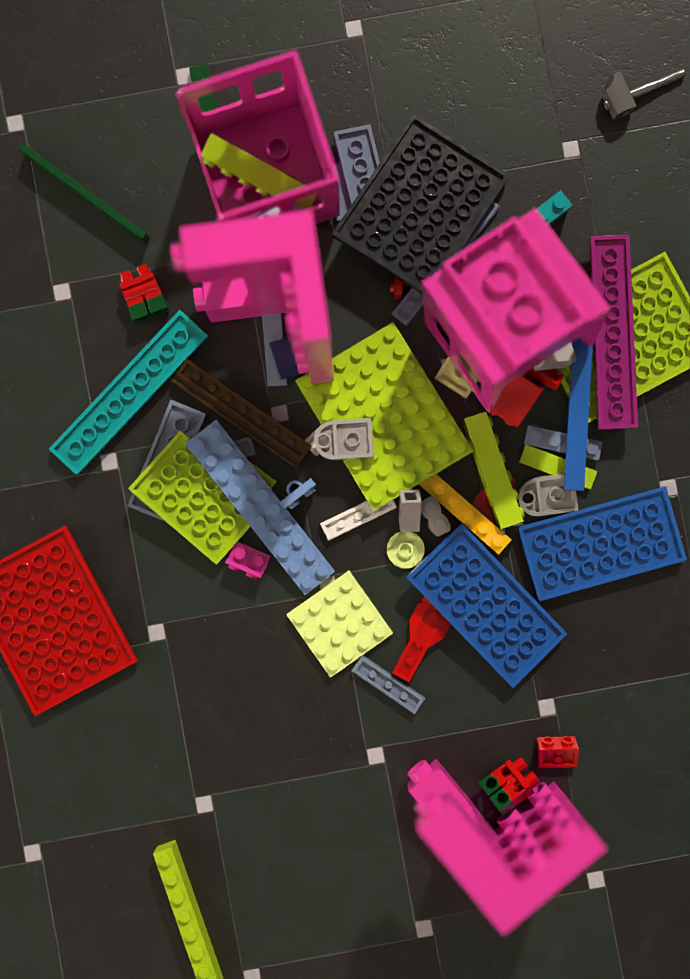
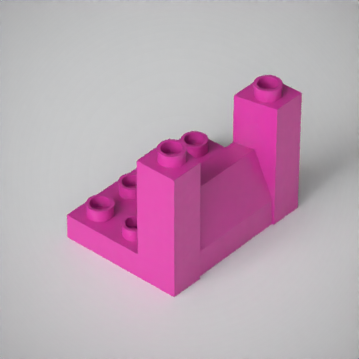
M312 210L181 227L182 244L172 245V256L176 271L186 270L192 285L203 283V287L193 288L197 312L206 311L211 323L289 312L287 314L288 328L298 373L309 372L311 384L334 381Z
M437 759L430 765L426 760H422L407 774L411 779L407 783L409 792L418 802L415 808L420 814L415 820L418 832L503 935L607 850L554 781L548 786L545 782L537 784L533 788L535 793L527 797L529 802L518 811L514 807L505 818L501 814L497 819L499 827L494 829Z

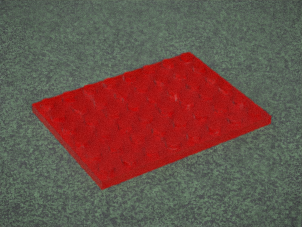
M63 526L0 560V652L34 716L138 661L67 526Z

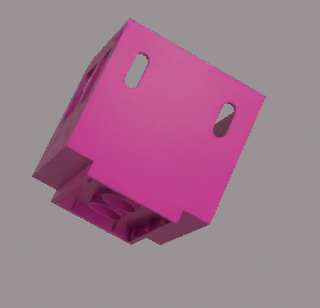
M297 51L183 87L177 91L176 96L192 135L218 214V222L246 219L245 217L272 208H278L279 214L293 213V202L315 194L317 196L311 208L301 210H312L314 224L340 216L339 178ZM275 71H281L282 87L255 95L253 79ZM232 85H238L241 96L240 101L208 112H201L197 101L199 96ZM212 133L306 186L274 197L269 194L265 197L256 192L257 188L251 184L247 187L239 183L238 177L232 175L230 178L221 173V168L216 165L212 168L204 164V159L200 156Z
M536 208L518 220L514 217L443 263V269L422 282L426 326L488 412L493 410L502 389L507 384L580 337L587 346H592L610 309ZM437 320L449 336L450 346L439 332ZM461 354L482 384L481 390L463 366Z

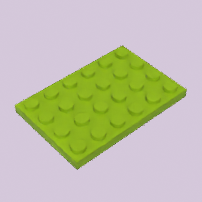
M179 431L128 489L217 565L250 528V525L185 443L190 439L183 432Z

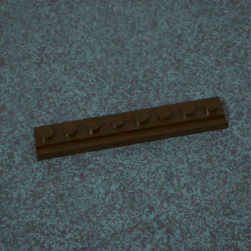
M187 358L177 371L174 379L171 380V382L296 469L312 447L310 443Z

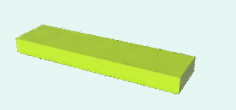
M524 445L518 463L550 475L565 473V459L529 445ZM585 467L584 488L591 489L597 471Z

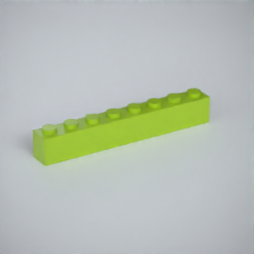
M176 840L159 845L153 855L196 979H224Z

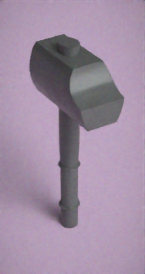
M682 69L632 90H629L621 72L614 73L607 82V89L602 94L604 107L606 110H609L613 120L631 113L637 107L634 101L635 98L673 81L676 82L678 79L685 77L686 72Z

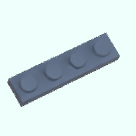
M528 425L523 445L566 454L567 434ZM587 438L586 458L598 461L603 442Z

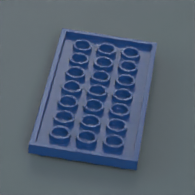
M666 486L517 527L538 601L687 560Z
M462 523L406 576L512 688L567 635L558 623Z

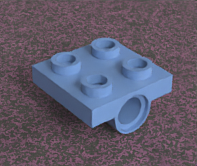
M311 478L304 484L299 481H291L286 488L289 496L283 499L280 504L284 509L288 507L293 509L300 503L298 499L304 495L308 497L316 491L314 489L316 484ZM298 484L300 487L291 493V486Z

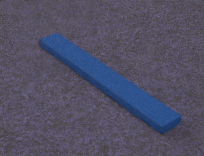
M579 337L572 342L577 360L571 364L564 490L584 491L592 346H587Z

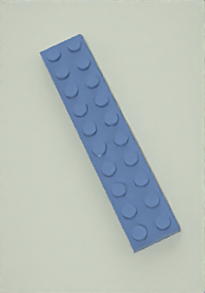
M217 420L185 443L304 595L335 572L288 510L284 509L280 504V500Z

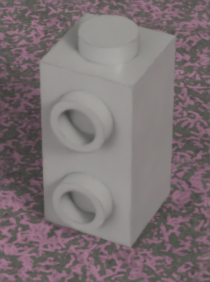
M572 343L533 367L534 371L566 368L577 360Z
M400 490V532H420V491Z

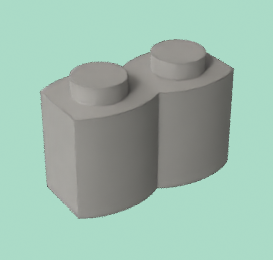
M433 496L422 500L421 514L427 519L430 531L438 537L450 531L449 521L441 513L438 501Z

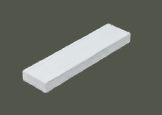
M394 500L373 511L368 501L320 523L329 541L397 508Z

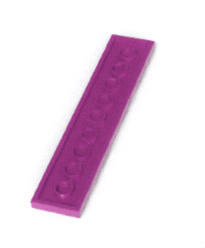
M630 235L591 236L589 238L591 283L610 307L594 343L597 429L638 428Z

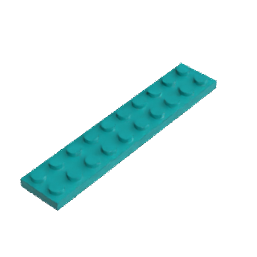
M179 310L56 440L49 450L72 472L79 475L181 367L185 359H188L209 336Z

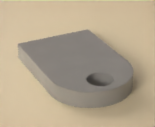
M371 418L336 420L322 424L314 436V444L318 453L328 460L374 458ZM322 436L329 438L330 442L327 446L319 445V439Z
M565 473L530 478L518 490L519 505L529 515L544 516L578 511L576 491L564 490ZM526 493L533 495V499L529 503H525L522 500L523 495Z

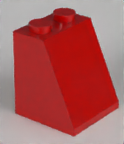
M525 372L502 389L493 410L488 413L503 418V421L509 426L514 425L518 427L543 391L544 384Z

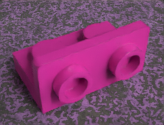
M237 541L225 563L229 564L228 568L237 572L241 569L247 572L246 576L257 579V577L261 578L271 555Z

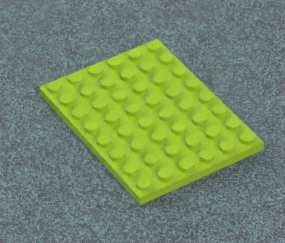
M666 252L631 269L637 396L690 369V296ZM594 344L592 346L588 423L597 418ZM571 364L566 368L556 369L564 374L561 384L568 397Z
M394 322L332 358L334 381L311 384L309 373L295 380L321 425L328 421L371 418L374 458L346 459L343 461L373 511L399 497L400 490H411L473 452Z

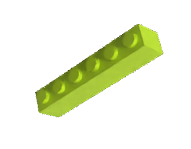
M212 133L200 156L204 159V164L212 168L216 165L221 168V173L230 178L232 175L238 177L239 183L247 187L251 184L257 188L256 192L265 197L268 194L274 197L306 186ZM317 194L295 201L298 211L311 208Z
M483 412L465 418L462 424L473 450L472 453L498 529L524 522V511L521 506H518L516 489H512L510 483L512 476L510 471L505 468L504 463H506L504 453L499 451L498 445H500L497 434L493 433L491 416Z

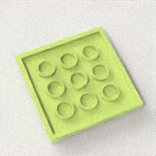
M349 570L287 613L288 618L330 678L393 634Z

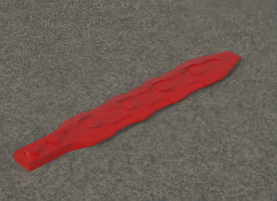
M512 477V481H510L512 489L514 488L515 483L514 477ZM482 489L475 496L471 505L497 527L485 489ZM469 530L479 540V542L487 550H489L490 547L486 545L479 537H477L471 530ZM423 597L421 603H418L409 620L410 639L392 671L393 674L410 682L427 648L443 639L451 625L425 597Z

